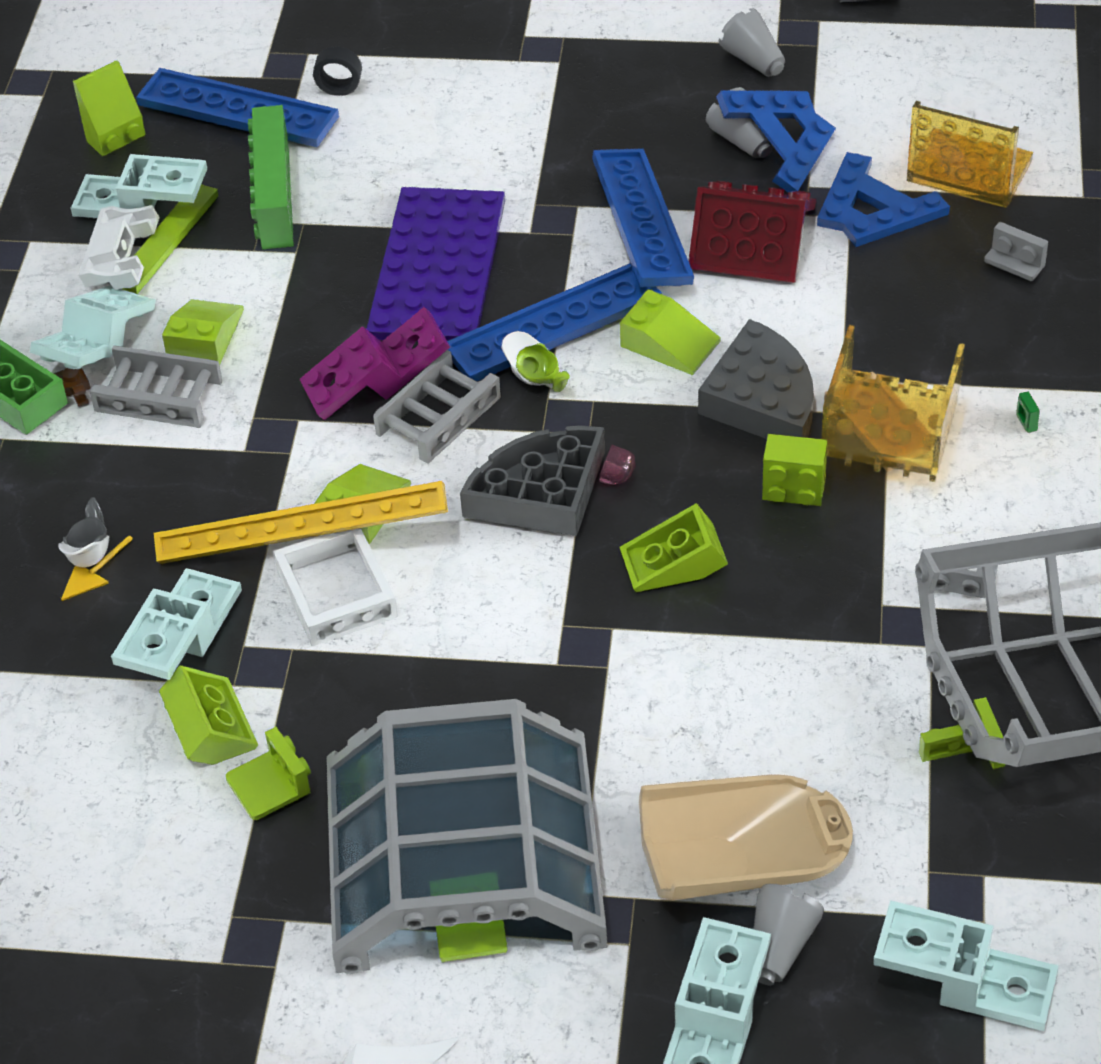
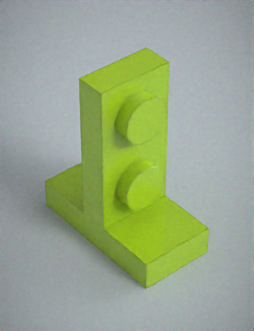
M987 698L975 699L973 705L989 736L1004 738ZM959 724L920 733L918 752L922 762L972 752L970 745L965 743L963 731ZM990 761L993 769L1005 766V764Z

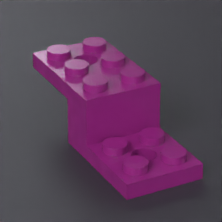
M423 307L382 342L362 326L302 376L300 381L318 416L326 420L367 385L387 400L447 351L450 345L430 311ZM418 341L417 347L412 349L414 343ZM335 379V383L330 386L331 381Z

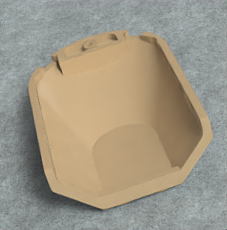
M758 775L643 785L639 794L642 848L658 897L671 901L762 888L765 884L786 885L821 878L840 866L848 855L853 838L850 817L843 805L827 790L822 793L808 786V780L788 775Z

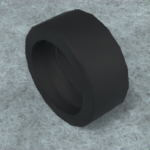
M338 46L328 47L322 50L316 58L313 69L315 84L322 91L330 95H348L354 92L359 85L362 64L357 55L347 48ZM334 63L340 64L348 68L352 76L347 79L333 78L325 72L323 66Z

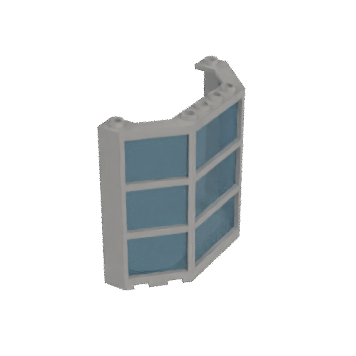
M518 699L389 710L380 714L377 717V723L371 728H362L348 739V745L340 752L334 750L327 756L332 955L336 973L355 974L360 971L370 970L368 950L398 929L417 930L422 927L440 925L451 927L461 923H489L493 920L504 919L522 920L535 916L571 931L573 951H595L599 948H607L606 921L584 732L576 728L570 731L560 726V720L542 711L536 714L526 709V703Z

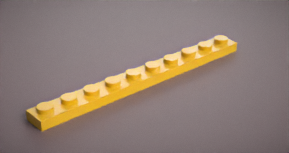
M443 481L156 532L154 533L156 561L163 564L447 513L445 484Z

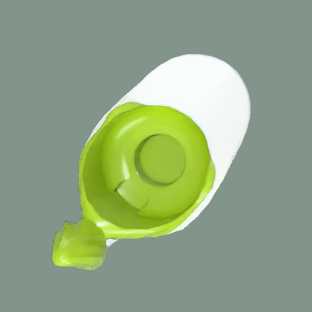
M521 331L512 332L505 336L502 341L503 353L511 365L512 372L521 381L535 386L546 385L553 389L554 392H561L566 387L570 378L567 371L559 372L556 356L544 344Z

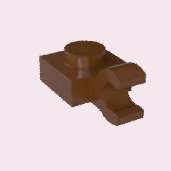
M82 367L80 369L66 368L54 373L62 379L66 396L73 395L78 407L89 403L85 393L91 387Z

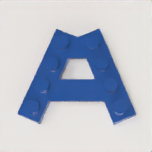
M720 91L716 97L723 117L753 119L783 158L784 162L772 181L782 189H785L786 192L798 191L836 127L815 112L808 91ZM778 119H796L804 130L796 142Z
M846 152L817 217V226L843 231L852 244L858 247L949 215L950 206L937 191L914 199L867 175L872 165V157ZM859 198L880 211L865 215L854 209L853 206L856 199Z

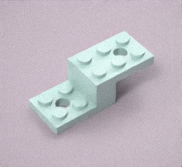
M130 154L121 177L85 175L71 206L72 216L98 218L101 208L115 206L123 209H136L149 205L154 207L157 200L194 203L207 171L206 160Z
M111 286L65 300L62 332L31 342L30 353L41 356L40 358L44 361L65 363L64 366L70 369H80L83 365L96 363L97 360L103 358H110L113 355V345L123 347L126 321L153 311L156 300L121 289L114 290Z
M186 568L171 593L153 588L112 654L113 664L170 680L185 653L200 657L204 656L242 591L240 582ZM202 598L208 599L206 602L199 601ZM151 644L160 645V646H158L157 648H148V647H147L148 645H151Z
M891 900L873 964L943 982L940 1005L1041 1031L1045 1029L1059 967L1058 965L990 949L993 925ZM911 936H919L926 943L921 946H914L907 939ZM1012 984H1018L1026 992L1021 995H1015L1007 987Z
M703 917L675 1003V1029L663 1064H740L752 1024L753 997L771 942V933ZM723 953H732L737 957V960L725 963L719 959V956Z

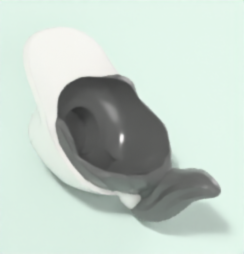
M94 497L86 505V518L74 524L67 533V536L63 537V542L59 543L60 551L65 554L72 564L78 567L85 568L98 563L104 557L109 544V536L107 535L103 514Z

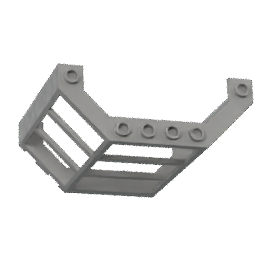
M1101 522L922 549L919 562L915 566V574L918 585L927 667L930 672L934 673L938 681L939 691L942 696L946 697L950 705L952 717L958 721L963 731L965 743L970 745L976 758L1019 767L1101 752V726L1050 735L1006 653L1057 644L1101 722V698L1069 643L1071 641L1101 637V626L1065 632L1056 556L1101 549ZM1045 558L1054 634L1002 642L993 566ZM982 567L991 644L945 651L939 639L934 591L939 574ZM994 654L1038 737L1028 739L1017 718L1011 719L1004 738L989 736L951 661Z

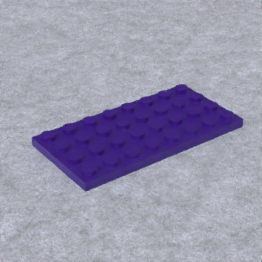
M401 187L367 324V330L379 340H385L423 307L430 311L447 341L479 328L505 204L504 191Z

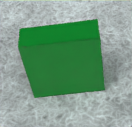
M1029 391L1019 393L1016 415L1027 433L1037 431L1040 410Z

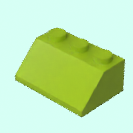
M180 665L175 670L171 679L167 680L159 690L164 707L170 716L174 730L178 735L188 760L214 765L255 750L258 747L256 738L229 678Z

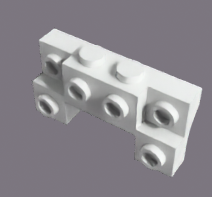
M153 205L136 209H123L115 206L100 209L78 275L85 288L95 285L101 286L108 282L111 283L114 290L132 288L135 285H139L144 267L137 255L130 257L135 238H146L155 233L159 216Z

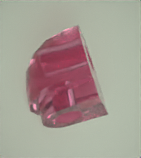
M611 445L599 482L617 485L627 481L636 467L635 456L630 451Z

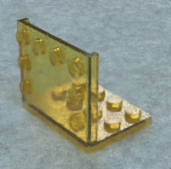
M916 100L912 106L906 181L1007 208L1033 160V152L1017 148L1018 126L1008 128L922 106L921 101Z

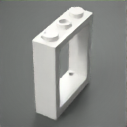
M361 528L316 536L273 551L277 572L311 646L398 617L395 596ZM358 549L379 593L313 615L292 570Z

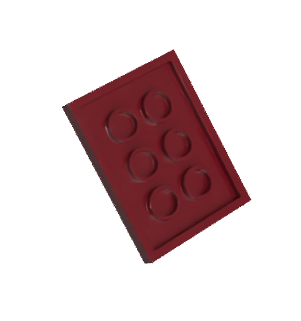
M712 181L708 182V186L698 187L688 260L691 269L795 283L805 211L814 210L817 199L810 198L811 193L792 191L785 195V189L769 188L768 192L758 191V186L743 184L742 189L732 188L731 182Z

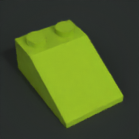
M117 60L73 81L86 141L100 155L105 156L146 135L142 115L122 67Z
M649 289L620 322V347L690 375L695 374L721 341V337L674 299Z
M191 299L171 315L162 334L165 352L219 361L220 366L244 310L243 305Z
M358 464L329 482L314 504L411 486V480ZM384 524L361 528L368 544L372 542Z
M697 503L620 546L633 589L636 592L700 580L728 565L714 525Z

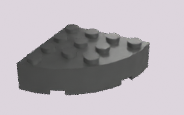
M749 319L698 389V414L766 439L768 434L809 438L813 418L814 393L813 380L808 365L799 351L786 338L762 323Z
M566 426V431L551 433L549 429L522 436L498 448L488 456V461L480 468L476 467L466 480L460 492L462 517L577 536L605 453L604 427Z

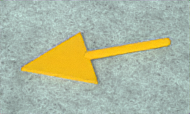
M127 536L90 570L86 567L75 566L61 601L109 584L107 580L95 573L130 543L132 537Z

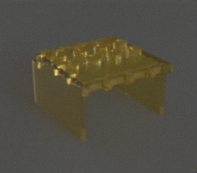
M849 325L823 405L822 440H827V456L845 459L844 465L851 467L852 461L872 464L876 472H880L882 466L904 470L903 477H909L911 472L929 475L930 482H936L958 401L965 344L958 345L948 385L934 384L933 389H928L929 383L905 379L904 384H899L900 378L877 374L876 379H871L872 373L851 370L855 326Z

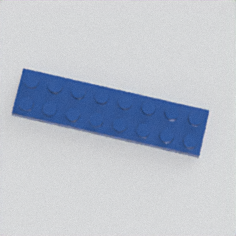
M159 68L136 96L137 105L245 131H249L248 119L252 118V108L283 105L288 141L313 147L320 145L339 118L337 108L164 68Z
M644 149L593 150V163L639 286L693 285V271Z
M629 263L447 341L450 345L448 350L451 351L452 362L458 370L467 377L479 381L490 373L495 374L511 367L503 353L502 341L505 336L512 332H525L550 350L624 318L648 289L660 294L662 292L656 286L640 287L632 264Z

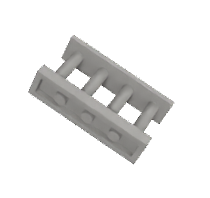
M113 345L112 353L116 371L109 385L93 384L90 390L95 412L201 428L204 417L199 399L207 383L221 385L222 376L219 361ZM128 371L142 373L134 390L120 388ZM154 375L169 377L161 394L146 392ZM180 379L195 381L187 398L173 396Z
M447 350L384 406L378 408L373 415L376 435L381 437L391 427L417 441L419 459L429 464L501 398L499 377L490 373L479 382L453 369L451 351ZM447 378L470 390V392L464 397L458 398L438 387V385ZM429 394L452 408L441 415L419 402ZM409 411H412L432 422L433 425L428 430L421 431L401 420V418Z

